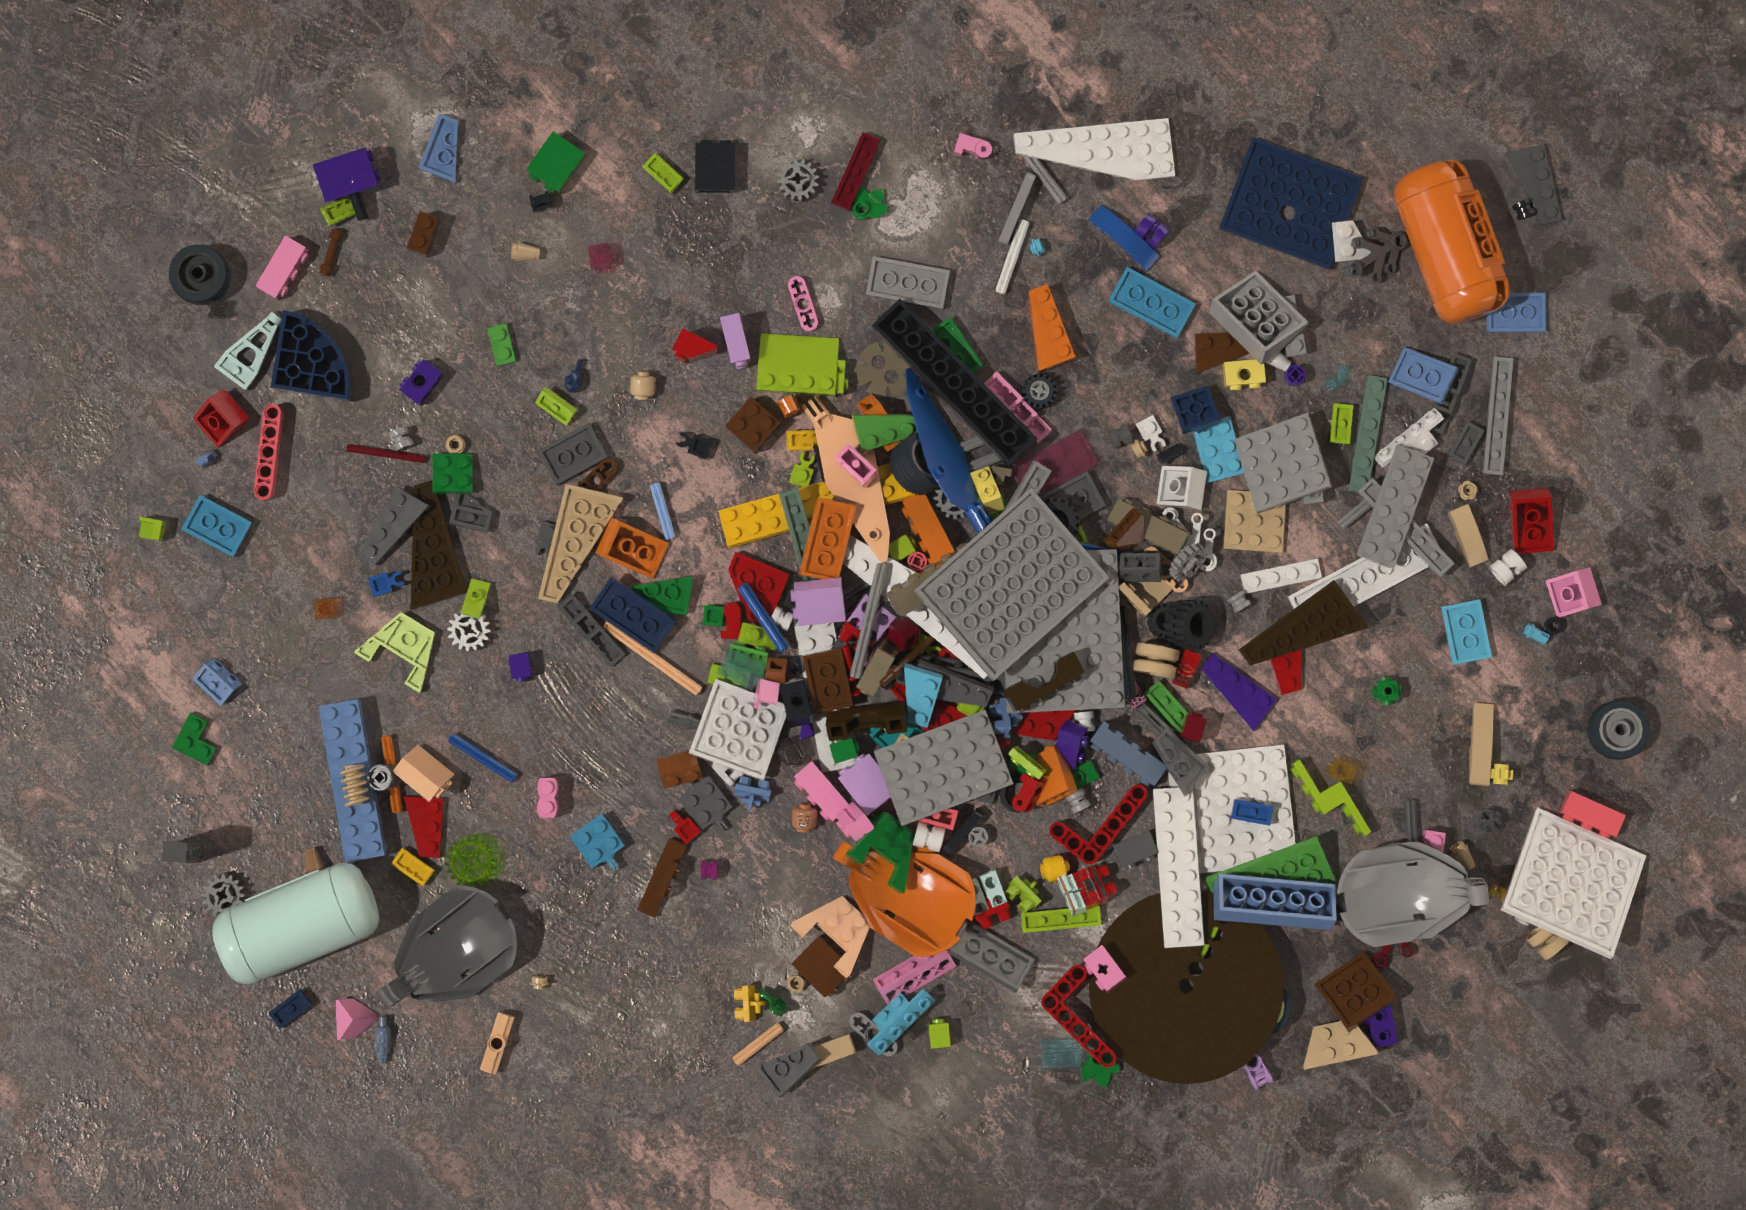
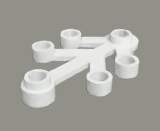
M1168 507L1163 511L1162 517L1168 519L1169 523L1174 527L1177 524L1184 527L1178 519L1179 513L1176 508ZM1168 512L1173 513L1172 519L1167 518ZM1195 513L1191 517L1193 523L1192 535L1189 533V538L1184 548L1190 547L1192 543L1197 544L1200 541L1201 523L1204 520V516L1201 513ZM1195 515L1201 517L1200 522L1194 520ZM1208 528L1204 531L1206 539L1205 549L1207 550L1205 558L1210 559L1211 563L1210 565L1203 563L1200 568L1203 571H1211L1217 565V558L1212 553L1216 531L1213 528ZM1209 530L1213 532V537L1211 538L1206 534Z

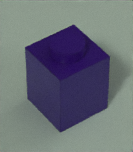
M530 653L508 655L511 679H516V682L528 681V678L532 677Z

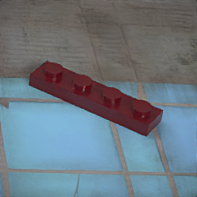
M862 132L831 201L832 205L849 212L879 146L880 139Z

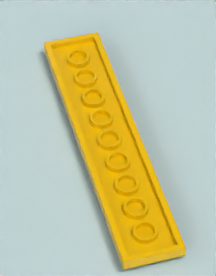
M890 463L877 466L885 505L918 496L900 486L894 478ZM825 482L799 488L809 526L811 525L817 497L837 501ZM779 494L718 510L728 549L789 532Z

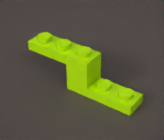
M1299 759L1291 763L1293 775L1296 779L1300 778L1303 785L1301 788L1306 796H1311L1313 800L1311 804L1317 813L1325 814L1343 804L1342 810L1347 818L1351 817L1354 824H1352V827L1357 835L1366 836L1371 833L1341 781L1319 792L1301 760Z

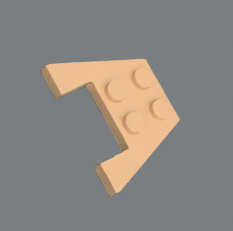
M841 896L793 921L790 926L803 938L817 924L846 952L833 967L847 978L852 972L870 927L864 916Z

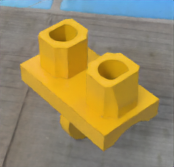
M746 985L734 990L735 1000H743V1007L735 1008L736 1019L744 1020V1022L757 1021L756 1013H761V1005H767L766 1001H761L760 993H755V985Z

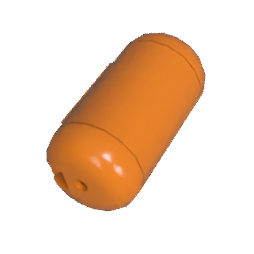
M1455 160L1438 161L1415 169L1401 177L1394 188V199L1439 318L1446 323L1459 324L1483 317L1503 307L1510 296V285L1503 268L1505 260L1480 192L1474 189L1466 167Z

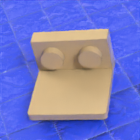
M1162 579L1161 582H1123L1119 586V592L1143 617L1172 590Z

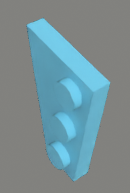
M905 663L904 673L908 722L928 728L943 675Z

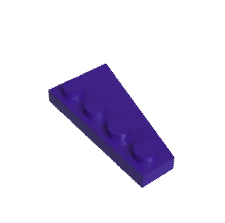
M1214 653L1211 654L1201 668L1203 673L1222 693L1224 698L1232 705L1252 731L1257 728L1277 700Z

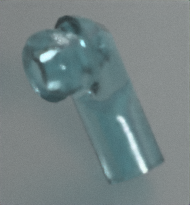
M1338 366L1337 375L1325 381V386L1328 390L1333 391L1344 386L1348 367Z

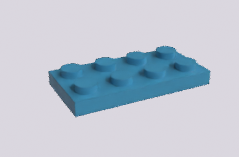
M1126 267L1108 300L1109 303L1176 339L1195 306L1194 302L1129 267Z

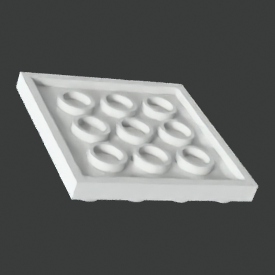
M715 679L689 754L763 781L786 718L784 704L777 702L776 705L761 702L758 709L753 708L755 693Z

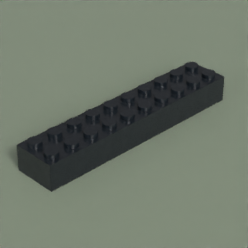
M901 299L893 304L872 325L874 332L1008 468L1016 463L1037 442V437Z

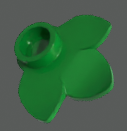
M860 187L854 199L855 205L852 209L854 217L858 220H865L869 217L880 218L885 215L889 208L883 204L884 191L879 189L868 193L864 187ZM862 209L866 210L864 213H859Z
M759 989L761 991L759 996L770 1002L769 1008L771 1012L782 1017L787 1012L786 1003L781 998L776 999L766 989Z
M1089 1053L1088 1060L1081 1067V1078L1083 1081L1094 1078L1100 1086L1106 1087L1110 1081L1111 1073L1120 1072L1119 1063L1117 1061L1113 1067L1105 1068L1095 1061L1094 1057ZM1106 1053L1103 1055L1102 1061L1105 1064H1110L1113 1061V1057L1108 1056Z

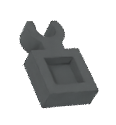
M542 521L537 540L541 541L542 544L536 549L537 555L540 554L541 549H546V558H548L555 529L554 524Z

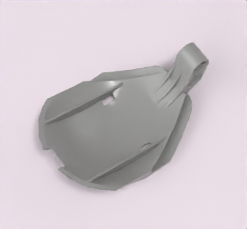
M1418 841L1395 843L1360 851L1346 865L1337 889V894L1344 892L1346 911L1339 914L1345 926L1356 938L1372 947L1411 942L1414 939L1432 938L1466 914L1470 904L1481 906L1490 903L1488 885L1484 878L1468 877L1465 868L1460 862ZM1417 862V865L1407 866V863ZM1423 913L1425 915V918L1414 919L1413 917L1414 914Z

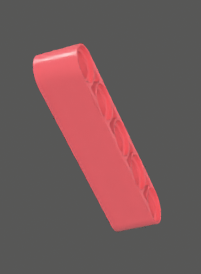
M269 404L264 408L254 485V494L262 501L271 500L275 494L284 419L283 410L275 404ZM272 409H277L278 416L271 419L269 412ZM274 428L276 430L275 436L268 438L267 431ZM273 448V455L266 458L264 455L265 450ZM270 467V476L263 477V469ZM268 487V495L261 497L260 489Z

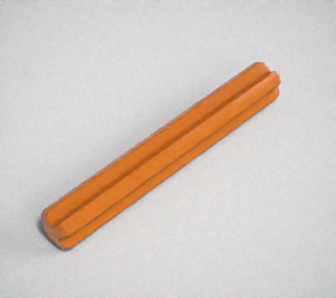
M392 736L381 737L384 762L385 764L396 766ZM398 785L396 788L389 790L392 813L403 812L400 787Z

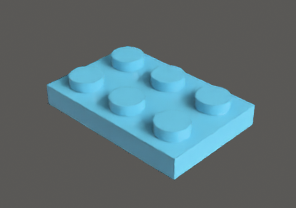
M1230 416L1221 418L1220 424L1207 427L1205 432H1203V429L1200 430L1199 434L1193 431L1202 468L1207 471V484L1244 474L1235 445L1236 437Z
M1481 600L1441 607L1452 665L1491 658L1492 654Z

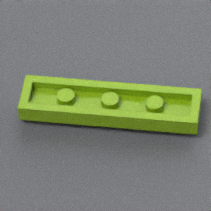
M1100 905L1073 917L1069 908L1021 913L1022 933L1102 925Z

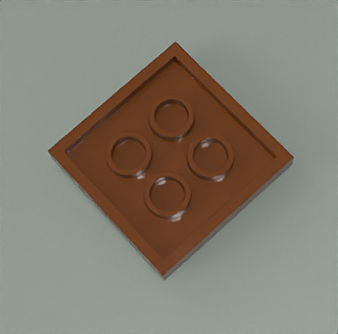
M1364 951L1315 983L1317 990L1348 1032L1398 1000L1395 993Z

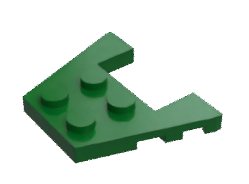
M883 812L872 823L874 829L856 841V845L853 849H849L846 855L856 863L863 864L869 849H872L895 866L887 885L899 894H904L914 832L905 825L901 826L900 822L889 813Z

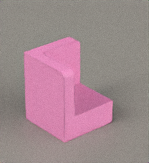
M760 679L756 687L753 708L758 709L761 702L776 705L780 683Z

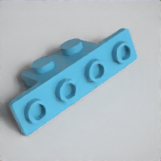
M922 989L909 1002L900 992L873 1019V1022L880 1031L867 1043L868 1047L877 1055H881L935 1002V999Z

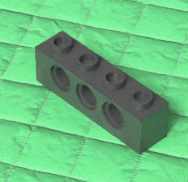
M163 841L162 861L197 863L200 862V859H203L204 847H201L200 842Z

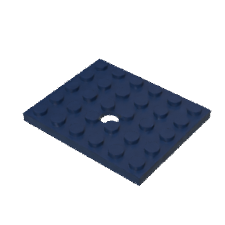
M1253 137L1219 230L1329 270L1335 256L1332 223L1348 221L1363 178ZM1284 206H1291L1295 212L1294 218L1291 220L1282 219L1280 209Z

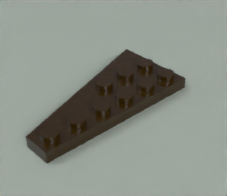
M432 480L414 485V497L431 507L424 511L419 517L420 519L413 524L410 610L467 593L438 493H432Z
M1333 580L1238 651L1249 666L1369 627L1335 580Z

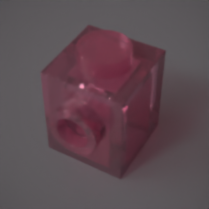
M608 243L588 245L591 270L596 271V274L607 273V270L611 269V264L614 263V254L609 252Z

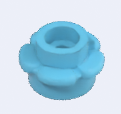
M1040 238L1031 239L1032 243L1029 246L1033 255L1041 256L1042 253L1046 252Z

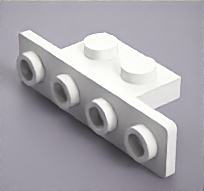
M1433 408L1400 436H1397L1385 448L1381 449L1374 456V459L1382 468L1390 463L1397 444L1426 454L1438 444L1430 430L1440 423L1444 417L1436 408Z

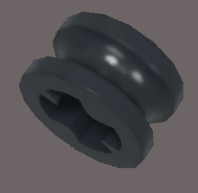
M1551 617L1544 622L1543 627L1546 633L1556 635L1561 632L1563 624L1559 618ZM1552 620L1555 621V624H1558V628L1554 629V632L1551 631L1552 628H1548V624H1551Z
M800 655L796 658L790 657L793 674L797 671L803 673Z

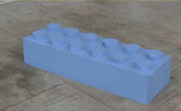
M1218 874L1213 883L1214 920L1331 930L1337 921L1335 884Z

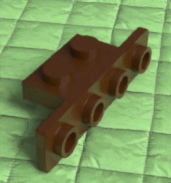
M672 838L668 839L638 906V911L651 917H656L664 897L668 898L673 888L670 886L672 879L676 880L681 870L678 868V865L687 846Z

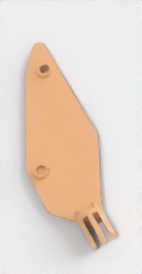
M816 395L814 399L823 412L818 410L811 399L807 402L815 413V418L805 404L801 405V407L815 427L825 484L837 501L856 505L853 524L878 560L886 562L888 560L890 531L875 451L871 449L862 452L853 420L830 414ZM848 444L877 470L878 476L865 489L836 462L835 457ZM876 533L877 537L871 538L870 535Z

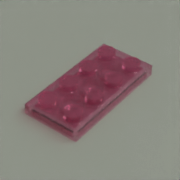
M1078 430L1016 463L1010 469H1012L1018 484L1022 481L1033 460L1051 470L1050 475L1038 496H1041L1098 464L1081 432Z

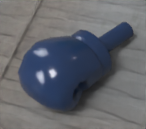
M578 359L576 369L571 370V374L565 378V388L571 393L580 391L582 387L583 373L580 372L583 360Z

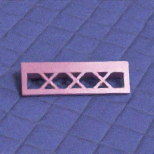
M948 950L928 957L912 956L874 978L873 981L886 1004L888 1005L900 992L906 996L957 967L950 954L947 953ZM946 959H948L950 962L944 965L943 967L939 966V964ZM931 971L929 975L922 976L923 972ZM914 980L912 985L905 986L906 982ZM897 990L893 996L887 997V993Z

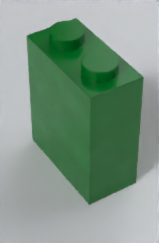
M552 131L526 168L527 173H529L528 177L536 183L540 181L545 184L544 188L550 193L554 194L556 192L560 195L586 158V154Z

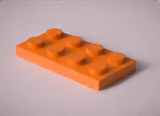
M817 497L799 570L800 575L819 579L838 578L840 576L856 505Z

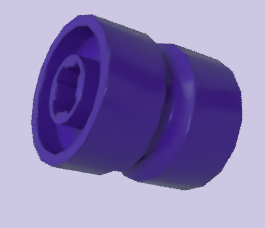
M1149 212L1138 224L1134 232L1141 238L1145 237L1146 242L1155 249L1171 229L1163 222L1158 223V218Z

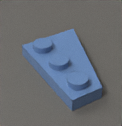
M439 113L418 169L455 183L458 120Z

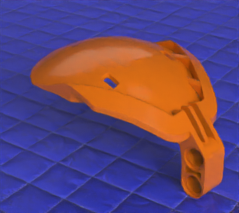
M844 841L841 842L832 858L852 870L849 876V887L871 929L915 957L937 955L951 948L961 939L956 935L966 919L972 921L976 903L974 884L967 871L936 852L929 850L926 846L921 848L912 844L906 890L904 894H899L887 885L895 868L894 865L872 849H869L864 863L858 864L846 855L848 850L853 849V847ZM915 863L924 868L922 873L914 868ZM886 910H889L893 912L896 916L892 919L888 916V914L884 913L886 912Z

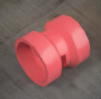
M921 552L910 554L907 561L909 568L915 572H922L928 564L927 558Z

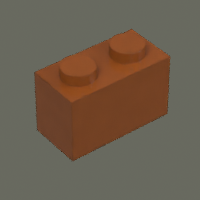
M689 750L656 759L664 789L702 779L698 758L689 754Z

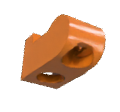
M791 394L777 402L785 420L803 411L796 395Z

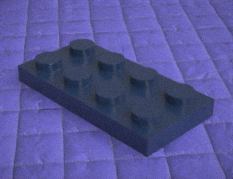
M613 576L610 577L589 608L653 653L656 652L677 621Z

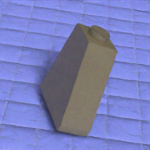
M887 636L884 637L856 686L865 695L874 697L880 687L879 681L888 673L901 650Z

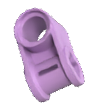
M1256 1054L1257 1061L1254 1066H1248L1247 1063L1243 1066L1255 1091H1258L1259 1087L1274 1081L1261 1057Z

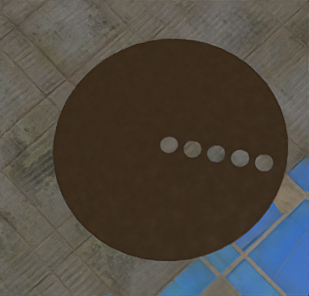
M1201 891L1204 944L1210 945L1213 949V954L1210 958L1203 959L1199 956L1198 949L1200 946L1164 948L1161 894L1158 893L1126 909L1109 926L1097 946L1099 948L1103 945L1127 979L1108 993L1106 989L1101 991L1095 983L1098 979L1094 973L1089 974V998L1092 1013L1107 1044L1129 1066L1149 1077L1165 1082L1178 1084L1203 1083L1216 1080L1238 1070L1248 1063L1266 1044L1281 1012L1284 992L1283 971L1276 947L1261 924L1234 921L1228 924H1221L1218 920H1214V893ZM1212 927H1218L1222 930L1223 935L1219 941L1214 942L1208 938V931ZM1197 961L1202 964L1203 972L1199 976H1193L1189 973L1188 967L1192 962ZM1102 965L1099 974L1104 973L1106 975L1108 973L1106 970L1108 966L1105 968ZM1189 979L1192 981L1193 989L1190 993H1182L1179 990V982L1181 980Z

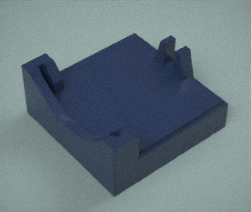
M1208 386L1171 397V406L1173 411H1175L1182 434L1193 431L1199 434L1201 429L1205 432L1207 427L1220 424V417Z

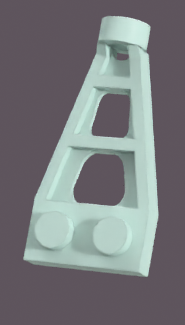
M271 311L267 318L227 349L214 367L247 391L259 375L275 334L281 326L282 319ZM272 321L275 325L271 326L269 322ZM258 332H263L267 336L261 348H257L251 343L252 338ZM246 347L252 348L256 353L251 366H245L237 359V354Z

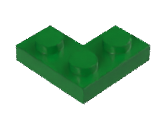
M189 713L172 748L206 766L209 765L217 749L200 740L208 721L193 713Z

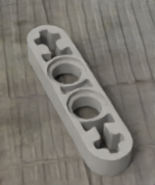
M1029 172L1026 173L998 242L1008 245L1036 175Z

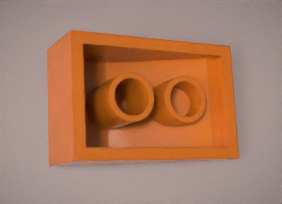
M611 517L595 553L653 579L669 543Z

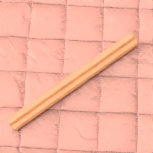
M608 621L603 625L605 631L694 695H698L701 692L702 687L656 653H653Z

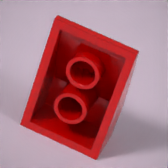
M1540 488L1509 492V510L1514 551L1518 555L1554 551L1552 496L1549 489Z

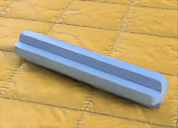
M660 483L651 484L650 489L666 540L675 538V533Z

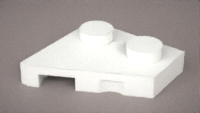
M1353 220L1332 223L1335 262L1358 260L1371 253V251L1363 248L1354 249L1352 247V239L1354 237H1362Z

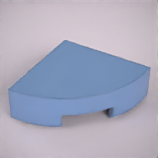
M211 450L197 459L196 462L205 468L218 457V454L215 450Z

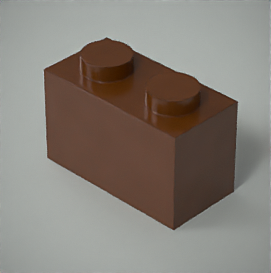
M419 211L407 245L409 252L428 258L441 222L438 217Z

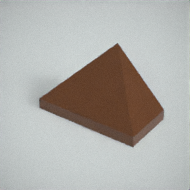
M1132 508L1107 538L1117 546L1143 543L1144 516Z

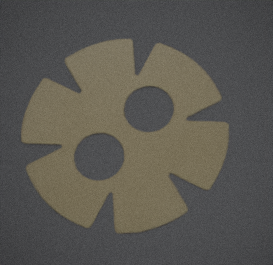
M878 342L867 346L858 359L868 365L856 366V374L860 385L872 381L866 392L878 398H886L887 387L892 397L902 394L906 390V378L902 374H905V370L910 368L901 358H898L899 356L885 342L883 352ZM877 355L883 356L886 361L885 366L881 369H876L872 365V359ZM894 370L898 373L899 378L896 383L890 384L885 380L887 371Z

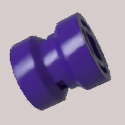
M1300 365L1290 366L1284 373L1285 382L1289 386H1298L1305 379V370Z

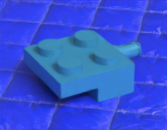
M603 813L570 835V838L592 869L606 861L612 868V871L620 867L613 856L617 851L625 847V844Z

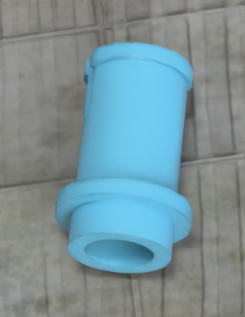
M1528 623L1523 631L1526 638L1530 637L1542 645L1546 644L1550 634L1536 628L1535 624Z

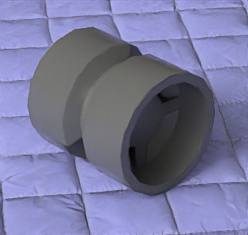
M385 764L372 767L367 776L369 785L378 791L396 788L401 782V778L393 773L396 766Z

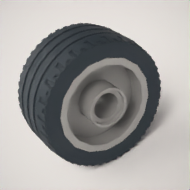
M1623 700L1610 701L1600 705L1592 713L1587 724V736L1591 746L1600 755L1613 760L1628 759L1638 754L1646 745L1650 733L1649 722L1643 711L1635 704ZM1616 726L1620 728V732L1618 734L1615 732Z

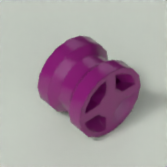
M701 860V880H706L707 878L717 880L718 861L707 862L706 860Z

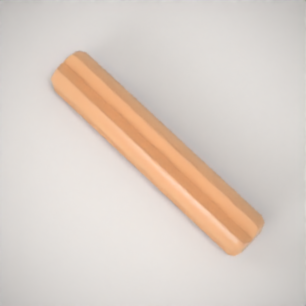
M779 1023L774 1024L733 1056L734 1062L737 1065H741L781 1034L784 1030Z

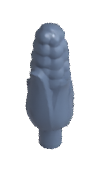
M379 1016V1026L375 1030V1051L377 1052L378 1062L381 1064L387 1061V1054L390 1052L391 1031L389 1026H387V1016Z

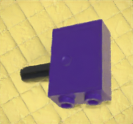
M363 147L313 164L325 202L349 195L358 221L368 218L360 191L379 185L378 180H381L378 169H374L371 163L374 161L371 150L367 151V148Z

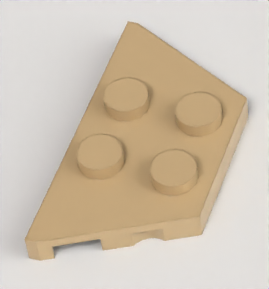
M1338 1021L1313 1027L1303 1067L1304 1070L1379 1055V1051L1373 1046L1359 1026L1348 1032L1343 1024Z

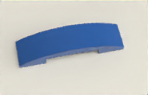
M1101 205L1088 219L1102 233L1104 232L1126 251L1146 272L1160 257L1138 234L1104 206Z

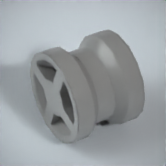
M1243 590L1227 600L1228 604L1233 606L1234 613L1251 604L1250 600L1246 599Z
M981 827L971 829L968 834L969 842L976 847L983 846L988 840L987 831Z

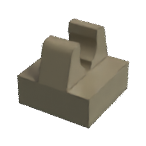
M992 466L991 473L993 476H996L995 483L997 486L1003 487L1004 478L1011 477L1012 469Z

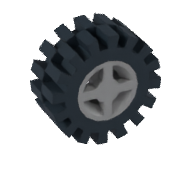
M1044 373L1030 375L1023 383L1021 390L1024 401L1036 410L1049 407L1057 396L1055 381Z

